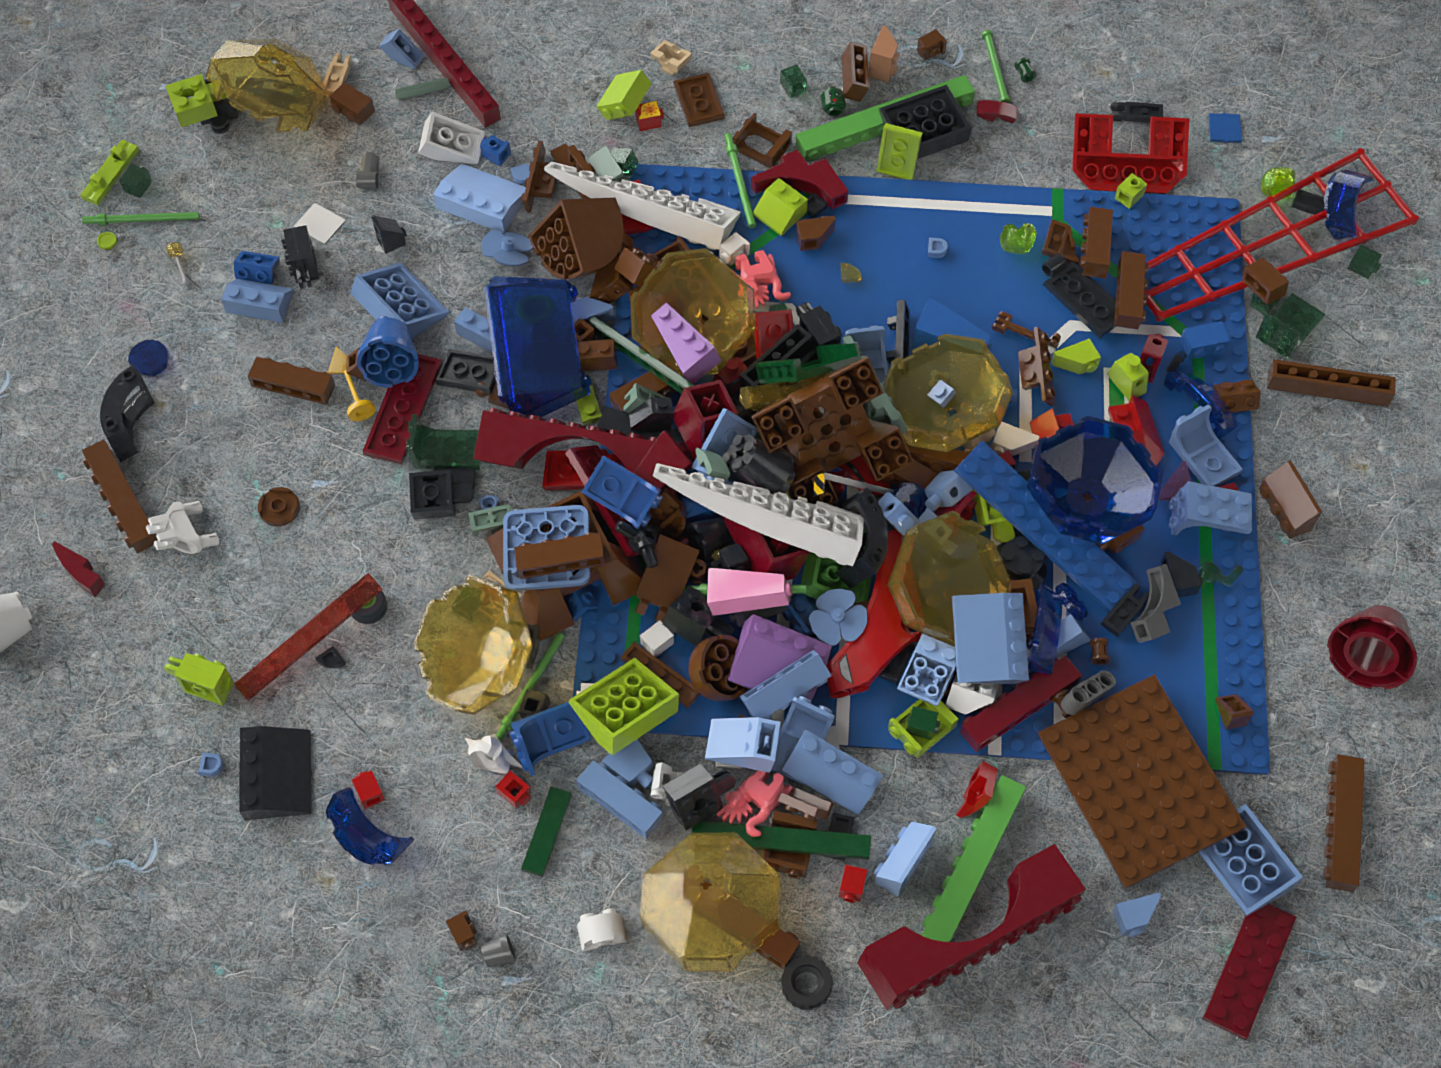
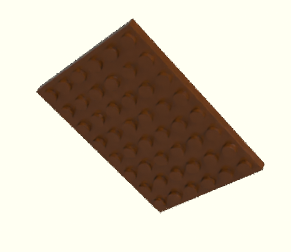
M1155 674L1075 715L1069 716L1037 732L1039 739L1124 889L1246 829L1245 823Z

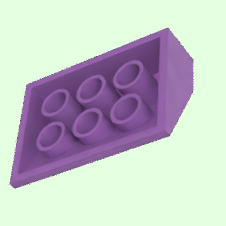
M753 614L743 624L728 681L753 689L812 650L819 654L826 666L831 645ZM815 686L808 690L809 693L804 697L812 701L817 687Z

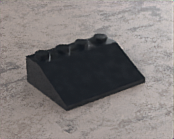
M947 84L879 108L884 125L888 123L922 132L917 159L969 141L972 128Z
M270 726L240 728L239 812L244 820L312 814L310 730Z

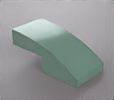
M700 448L695 450L699 466L706 468L709 477L722 478L725 481L729 478V469L719 454Z

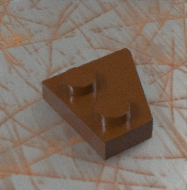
M1052 219L1041 254L1048 257L1061 254L1065 258L1066 263L1070 264L1074 261L1078 264L1079 257H1076L1074 251L1076 246L1072 239L1070 225Z

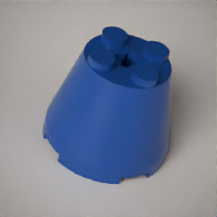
M380 316L370 326L357 353V367L364 375V379L376 386L389 388L394 384L408 383L415 377L418 371V354L409 332L408 324L395 318Z

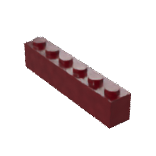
M1066 655L1061 659L1055 658L1048 664L1046 669L1043 671L1039 669L1033 673L1030 680L1018 683L1009 694L1007 692L1003 693L997 698V702L982 707L979 711L980 713L973 717L971 715L962 722L963 725L960 733L977 753L1051 703L1052 698L1065 689L1070 690L1079 684L1082 674Z

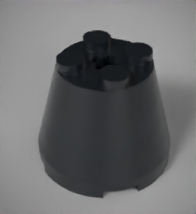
M739 434L735 436L732 444L721 456L734 482L768 489L770 494L773 495L778 492L786 493L796 475L793 471L796 459L790 452L780 447L769 453L763 440L750 435L742 436Z

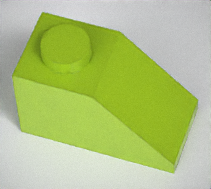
M1089 338L1054 352L1051 363L1055 367L1083 374L1095 371L1098 368L1101 356Z

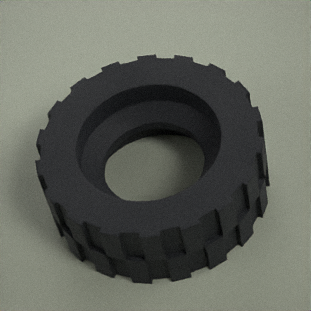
M805 955V957L799 956L797 959L791 960L789 965H786L782 974V993L793 1007H798L800 1010H813V1008L821 1007V1004L825 1003L831 994L833 977L830 974L831 970L825 965L824 961H820L815 956ZM802 972H811L818 979V988L811 994L801 993L796 987V978Z

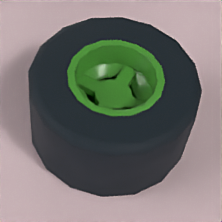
M365 582L354 586L349 591L347 607L353 619L357 622L372 624L379 621L385 615L387 600L379 586L374 583Z

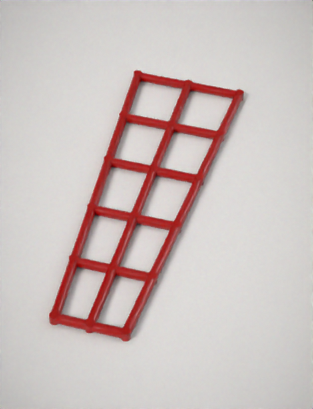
M1359 148L1356 152L1318 172H1313L1312 175L1273 196H1268L1267 199L1227 220L1221 221L1220 224L1146 262L1148 263V270L1177 256L1188 271L1152 289L1144 290V294L1147 295L1146 305L1154 314L1156 321L1161 322L1168 317L1208 302H1214L1215 299L1247 288L1248 286L1241 281L1220 290L1212 291L1201 274L1241 256L1248 264H1251L1256 260L1250 252L1287 235H1292L1307 256L1275 268L1281 274L1310 263H1316L1320 259L1354 246L1366 244L1370 240L1404 227L1415 225L1419 217L1412 212L1391 186V182L1387 181L1365 154V150ZM1360 159L1380 185L1341 203L1321 178ZM1314 182L1333 207L1292 224L1276 202ZM1385 191L1407 218L1366 234L1346 209ZM1270 207L1285 228L1244 246L1230 227L1262 209ZM1339 213L1357 237L1315 253L1298 230ZM1223 231L1237 250L1195 268L1183 251ZM1190 279H1194L1205 293L1204 296L1165 311H1161L1151 298Z

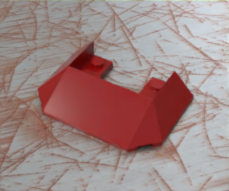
M1075 113L1072 171L1089 190L1116 192L1118 186L1133 173L1147 183L1145 193L1167 194L1187 175L1190 118L1151 117L1148 154L1112 153L1113 115Z
M1131 395L1129 403L1109 406L1108 413L1115 435L1079 441L1070 413L1055 416L1052 408L1030 421L1032 434L1040 436L1036 448L1045 476L1064 484L1063 487L1070 491L1083 484L1086 488L1150 477L1163 458L1164 451L1148 403Z

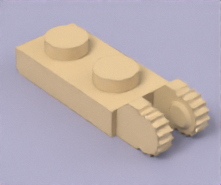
M335 53L321 87L322 95L330 96L346 81L352 63V55H346L344 62L340 63L341 55L340 53Z

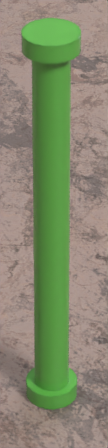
M985 30L982 32V38L986 42L998 86L999 101L1010 104L1011 98L1007 95L992 40L993 33L991 30Z

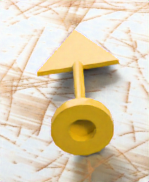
M336 346L327 374H345L355 400L348 407V417L352 421H364L373 416L376 408L370 400L359 399L351 376L346 373L347 355Z

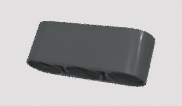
M1101 671L1075 686L1061 700L1062 709L1070 715H1075L1100 700L1116 684L1114 676L1108 671Z

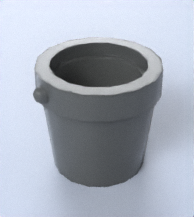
M502 932L499 937L481 945L482 955L487 967L504 963L512 965L516 961L515 952L507 933Z

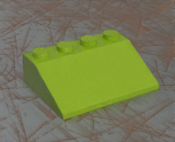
M633 658L569 699V704L597 743L613 756L677 713L679 694L640 661Z

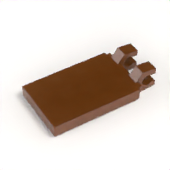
M659 534L656 546L653 549L658 560V566L652 569L646 566L635 593L638 594L637 598H639L635 612L644 615L648 604H654L659 606L654 620H660L663 623L669 606L683 593L700 550Z

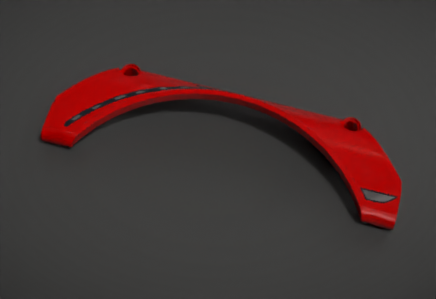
M861 456L837 467L840 471H848L849 479L892 490L890 482L883 481L882 479L879 481L875 480ZM871 491L877 501L885 495ZM893 504L888 507L887 511L893 508ZM887 520V552L884 562L876 574L872 596L866 609L867 624L864 632L855 641H847L843 648L826 665L831 674L827 678L831 698H842L868 690L872 682L899 652L910 643L919 642L922 634L927 635L904 537ZM914 627H920L917 632H911Z

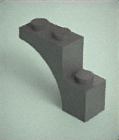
M1167 564L1146 570L1150 586L1148 603L1141 616L1131 622L1138 643L1153 640L1169 633L1170 630L1163 612L1181 604Z

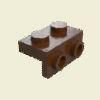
M1241 380L1234 383L1223 382L1213 385V393L1219 400L1220 414L1259 409L1261 391L1253 380Z

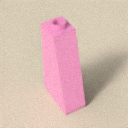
M710 568L708 571L707 603L713 616L789 605L792 587L790 583H787L784 574Z

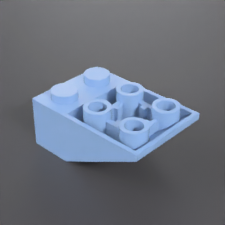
M922 634L897 690L938 707L957 669L955 647Z
M759 717L712 719L705 760L770 773L775 762L780 722Z

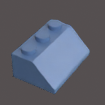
M236 279L227 284L221 300L226 313L283 323L294 288Z

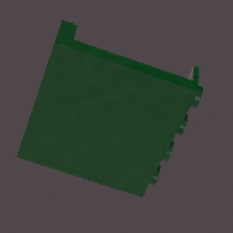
M858 342L816 347L818 359L803 364H801L800 359L764 361L755 363L760 384L795 382L836 371L858 361L862 357V351L858 346Z

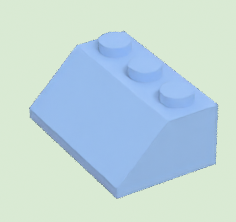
M911 822L908 827L904 826L897 836L900 839L897 845L892 844L886 853L888 859L884 864L880 862L874 872L877 875L875 884L898 897L931 846L937 828L916 822Z

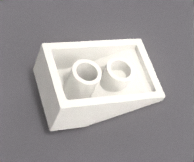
M431 112L424 124L418 154L439 161L478 164L481 153L480 143L484 138L485 131Z

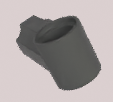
M367 152L362 156L361 168L356 175L357 188H378V166L380 159L373 152Z

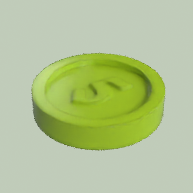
M104 232L98 236L97 244L101 249L109 250L115 247L117 238L112 232Z

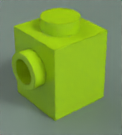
M1132 173L1118 186L1115 199L1130 209L1144 196L1147 183Z

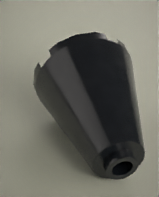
M722 517L689 522L685 524L686 526L682 532V536L688 538L689 546L700 550L696 559L707 561L733 540Z

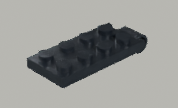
M1056 254L1042 264L1041 268L1045 275L1051 277L1043 283V286L1099 339L1117 327L1114 326L1116 300L1091 277L1082 276L1083 270L1074 261L1067 265L1065 258L1061 254Z

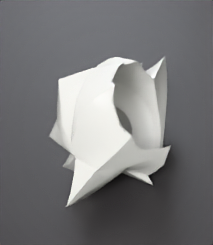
M496 734L484 736L482 739H477V741L465 738L469 746L468 752L473 769H485L507 774L509 767L522 768V765L513 758L515 752L505 748Z

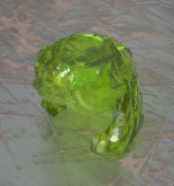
M1273 167L1268 169L1261 180L1263 195L1266 197L1273 196L1295 184L1294 169L1290 167ZM1289 195V196H1287V197H1285V198H1283V199L1288 200V199L1291 198V195Z
M1013 223L1006 224L999 235L1001 248L1008 253L1026 254L1032 249L1037 232L1035 227L1029 223H1023L1020 228L1015 227Z

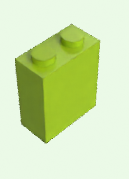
M642 70L617 74L596 107L607 120L632 116L652 82Z

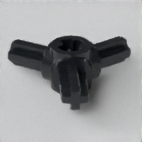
M619 520L615 526V531L629 538L631 549L643 555L649 569L658 566V560L653 549L656 546L655 541L657 537L661 534V526L653 524L650 527L645 526L636 529L626 522Z

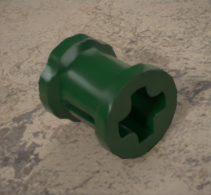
M1027 57L1019 59L1014 65L1015 69L1021 74V80L1024 83L1032 81L1036 77V71L1032 69L1030 59Z

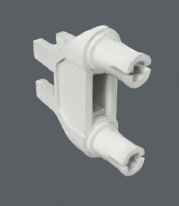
M179 501L173 502L165 514L148 519L150 525L146 526L148 534L158 533L156 535L158 541H154L156 550L174 548L184 553L195 554L199 553L203 548L219 545V538L216 533L202 536L197 535L188 518L189 515L202 513L203 509L200 501L184 504Z

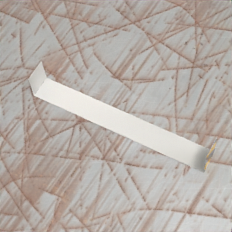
M828 473L814 476V496L824 493V479L862 489L867 487L870 491L881 494L889 492L894 497L913 501V515L917 519L924 513V498Z

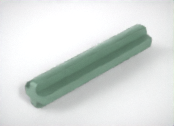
M441 78L395 89V95L400 100L450 88L448 78Z

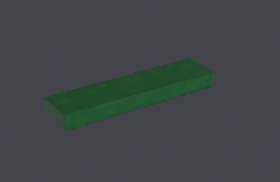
M550 787L522 864V871L541 877L544 876L572 797L571 792Z

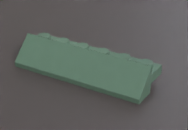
M850 335L843 337V344L857 343L853 341ZM880 383L884 394L862 404L869 420L898 426L902 435H904L908 428L900 412L895 408L891 397L886 393L884 385Z

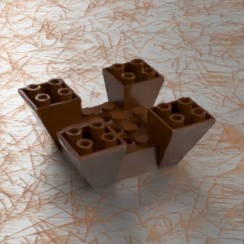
M868 357L848 364L751 416L769 453L785 445L788 452L796 459L793 470L796 475L788 489L791 499L797 500L798 497L807 498V503L816 504V501L829 505L835 504L839 499L830 480L824 479V493L814 496V476L827 473L858 456L862 457L876 481L914 462L899 427L869 420L862 404L884 394Z
M582 490L548 507L571 505L585 507L589 515V532L601 534L606 565L591 567L590 579L582 586L525 590L519 609L527 624L540 626V641L575 625L563 599L564 596L600 579L614 606L637 595L635 593L644 573L636 556L627 557L620 546L607 541L600 528L606 525L607 522L601 516L595 502L583 494ZM544 524L541 527V532H549L552 526ZM502 528L486 538V541L503 574ZM575 570L572 573L573 576H575L579 570Z

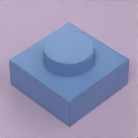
M939 380L927 396L944 408L957 392L945 382Z

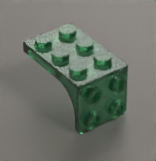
M1291 293L1272 316L1267 314L1263 318L1256 338L1263 344L1276 350L1278 354L1289 359L1321 322L1325 313L1294 293Z
M417 414L412 415V421L408 422V432L411 434L410 439L406 441V449L409 451V460L413 461L415 469H434L436 467L475 468V470H480L481 461L473 459L479 430L433 429L420 423Z

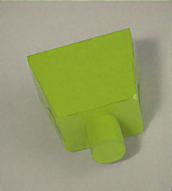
M1129 353L1115 361L1107 372L1109 378L1128 401L1131 395L1138 398L1146 393L1149 376L1148 371L1140 363V358L1133 353Z

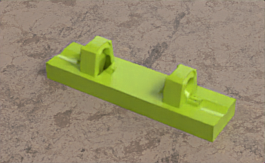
M121 139L117 146L114 145L110 150L111 154L97 173H93L90 176V182L80 194L81 198L99 206L139 152L138 146Z

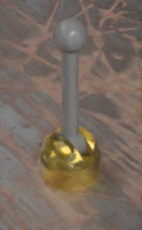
M178 242L170 243L166 246L167 254L170 258L176 259L183 278L182 284L187 286L190 284V280L186 277L180 261L183 252L182 246Z

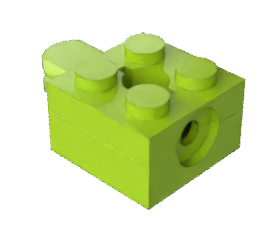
M202 74L165 85L181 128L218 116L213 102L225 99L229 95L227 85L223 80L205 84Z
M977 493L975 511L979 527L992 525L996 542L1003 543L1014 539L1013 525Z
M186 653L182 660L172 656L169 657V664H165L164 670L168 674L175 676L185 693L221 706L225 704L235 684L225 664L216 660L214 662L208 661L204 656L196 653L194 655Z

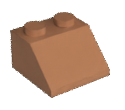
M884 25L871 51L869 77L889 83L892 76H896L898 70L896 64L900 54L897 53L898 44L887 26Z

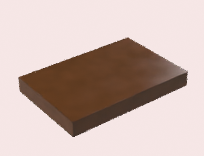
M709 73L673 81V86L688 127L724 119V112Z

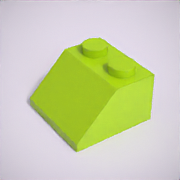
M778 178L765 190L753 211V215L782 236L807 213L808 199Z

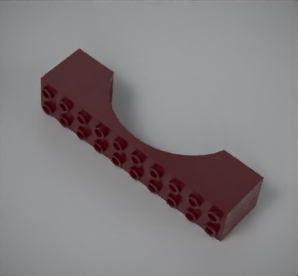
M722 380L684 388L673 413V419L694 461L697 458L695 450L703 447L722 409H727L738 416V411ZM722 516L735 544L739 543L748 557L751 572L784 574L786 581L796 577L810 551L771 538Z
M490 408L489 411H482L473 459L485 463L524 469L526 464L546 447L565 440L583 439L595 441L606 446L622 461L627 470L634 473L657 438L650 437L649 440H645L646 437L630 433L628 437L625 436V433L609 429V433H606V430L600 427L589 426V429H586V426L569 422L568 426L565 422L549 418V422H546V419L539 416L529 415V418H527L526 415L510 411L509 415H507V412L501 409ZM675 441L689 458L690 451L685 448L686 445ZM670 486L666 487L674 496L679 499L682 498L680 492Z
M1053 844L1017 864L1007 879L1008 907L1002 924L990 933L970 941L943 942L924 937L903 926L866 946L857 964L885 1009L888 1011L893 1007L896 1010L907 1004V999L913 996L915 999L921 997L930 986L933 985L934 988H937L946 981V977L960 975L965 971L964 967L970 964L972 967L976 966L984 960L983 957L987 954L993 956L1003 949V945L1008 943L1011 946L1021 939V935L1025 933L1031 935L1036 932L1042 923L1045 922L1048 925L1058 918V914L1063 912L1066 915L1076 908L1075 905L1082 900L1081 896L1086 891V888L1057 846Z

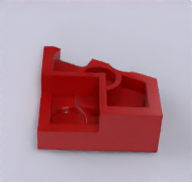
M984 761L981 762L970 778L968 787L963 795L965 802L957 810L956 816L963 818L971 815L989 802L993 796L998 772L997 768Z

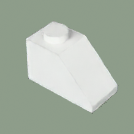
M1001 422L990 448L996 454L1009 450L1011 455L1014 456L1035 448L1040 436Z

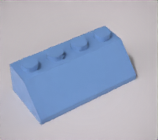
M807 730L802 733L782 768L783 772L856 815H859L883 776Z

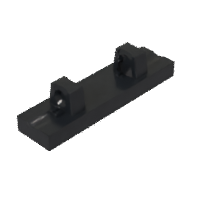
M905 300L897 301V316L887 318L889 329L896 330L895 350L886 352V359L889 364H895V370L901 379L908 378L910 309Z

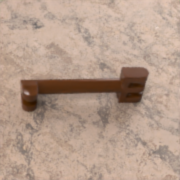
M1003 311L999 312L992 326L994 331L1004 335L1008 329L1035 341L1034 331L1012 323L1013 315ZM1054 333L1052 339L1049 338L1048 346L1057 349L1061 335Z

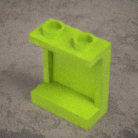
M919 699L896 719L891 718L888 730L895 739H899L904 744L905 750L910 755L914 754L918 759L956 727L958 718L942 701H940L937 707ZM913 706L938 712L937 720L941 722L938 733H933L931 740L911 735L906 731L909 714Z

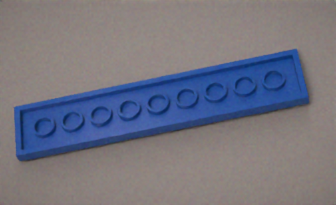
M983 441L954 470L956 474L1039 550L1043 551L1053 563L1108 613L1125 593L1129 592L1137 583Z

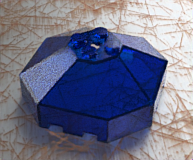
M1086 416L1079 423L1073 426L1070 424L1057 430L1055 435L1049 438L1045 436L1038 440L1026 488L1060 534L1104 544L1152 519L1158 506L1164 471L1160 465L1155 466L1150 459L1151 454L1142 442L1138 443L1133 437L1134 432L1129 426ZM1088 493L1093 500L1090 499L1089 502H1086L1082 496Z

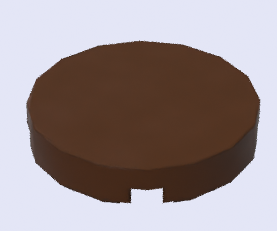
M284 487L270 489L269 492L260 497L258 502V513L261 519L268 525L275 527L291 523L300 511V502L293 491Z

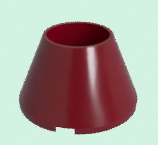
M1371 606L1342 621L1333 629L1328 639L1329 659L1334 668L1344 678L1364 688L1384 687V690L1398 687L1411 678L1417 665V652L1408 623L1399 611L1388 606Z

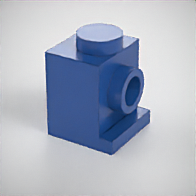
M493 135L488 139L484 138L480 143L482 157L498 166H501L511 155L510 143L508 141L504 142Z

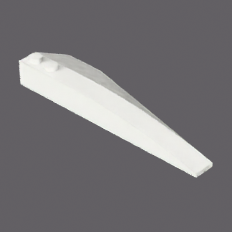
M555 162L549 163L544 168V171L590 198L616 197L620 213L686 238L691 243L704 244L712 250L720 249V245L728 239L741 214L740 211L699 198L698 202L690 200L688 195L673 196L670 193L671 191L668 190L654 191L652 186L624 179L621 182L613 181V177L608 175L596 177L593 174L594 172L587 170L577 172L575 167Z
M656 464L653 473L655 478L695 502L734 522L771 538L813 552L821 558L836 560L841 565L853 566L862 545L864 519L861 515L824 502L816 501V504L807 503V498L798 497L797 500L790 499L785 493L778 492L773 495L770 494L768 489L734 482L733 485L724 483L722 478L715 477L714 480H709L700 473L695 472L688 475L683 469Z

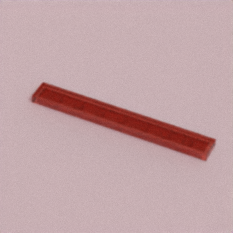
M367 573L236 681L234 685L249 701L383 589Z

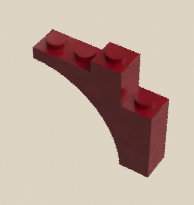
M798 150L788 152L782 156L780 165H775L771 169L751 177V190L754 194L765 191L780 178L795 190L811 195L816 193L827 203L831 210L848 202L849 191L826 158L808 165Z

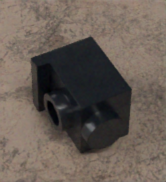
M527 689L518 713L523 719L545 711L551 704V700L546 693Z

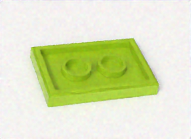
M885 123L876 172L913 180L922 132Z

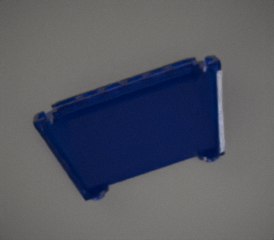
M491 277L490 283L484 286V295L497 391L501 403L505 402L510 411L522 413L527 418H529V415L543 417L591 394V378L580 367L571 303L575 302L576 296H578L576 287L566 279Z

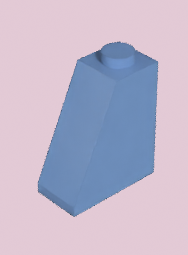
M1070 614L1029 641L1028 645L1031 648L1029 651L1042 664H1046L1089 642L1091 639L1080 622Z

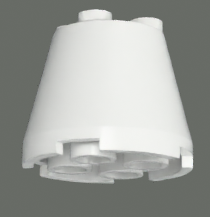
M17 591L0 594V653L32 630L31 624L28 621L32 619L31 613L27 607L23 608L21 597Z

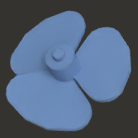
M491 230L483 237L481 242V251L485 257H493L496 262L507 266H520L528 263V257L518 251L528 252L533 249L528 238L514 232H506L503 235L499 230Z
M844 589L829 590L817 598L816 606L819 610H815L810 614L809 621L815 635L819 640L828 645H837L841 640V634L845 641L853 642L864 632L867 624V610L862 605H855L850 608L856 600L855 594L852 591Z

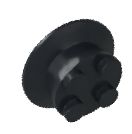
M1019 536L999 544L992 551L989 558V570L992 577L1005 589H1008L1010 581L1031 579L1033 590L1041 586L1047 575V564L1043 551L1039 550L1024 536Z

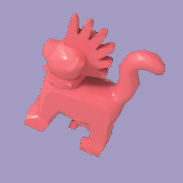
M763 250L755 252V261L759 262V264L755 265L750 264L745 254L736 256V270L741 271L740 285H742V288L739 290V295L748 299L750 309H752L753 304L758 309L759 303L765 306L764 300L769 301L767 296L769 295L767 286L769 284H773L772 293L775 299L787 301L791 297L790 292H780L782 284L777 275L772 254L767 256Z
M757 770L755 774L748 777L735 791L727 792L725 799L728 801V804L717 813V816L724 815L722 817L723 821L730 817V824L734 822L735 818H737L738 823H741L742 815L748 818L747 812L753 813L749 805L752 802L760 808V812L748 820L746 831L751 837H759L761 832L755 829V826L763 823L770 813L782 804V802L778 801L781 793L788 795L793 793V786L783 785L784 776L778 772L773 776L774 781L768 785L765 781L769 774Z

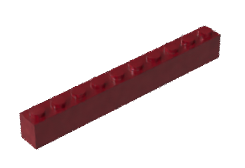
M388 0L392 13L441 74L448 78L449 84L482 125L486 128L501 120L497 102L415 1Z

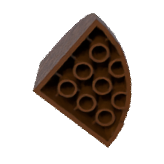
M616 197L561 199L528 235L535 254L541 256L543 260L542 265L552 275L561 279L581 278L601 270L616 257L623 242L624 228L620 207Z

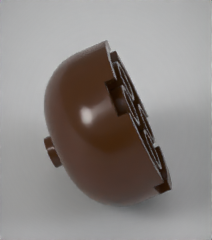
M718 635L707 638L694 648L690 656L688 665L690 680L698 693L709 700L717 702L733 700L743 695L748 689L728 681L739 642L735 637Z

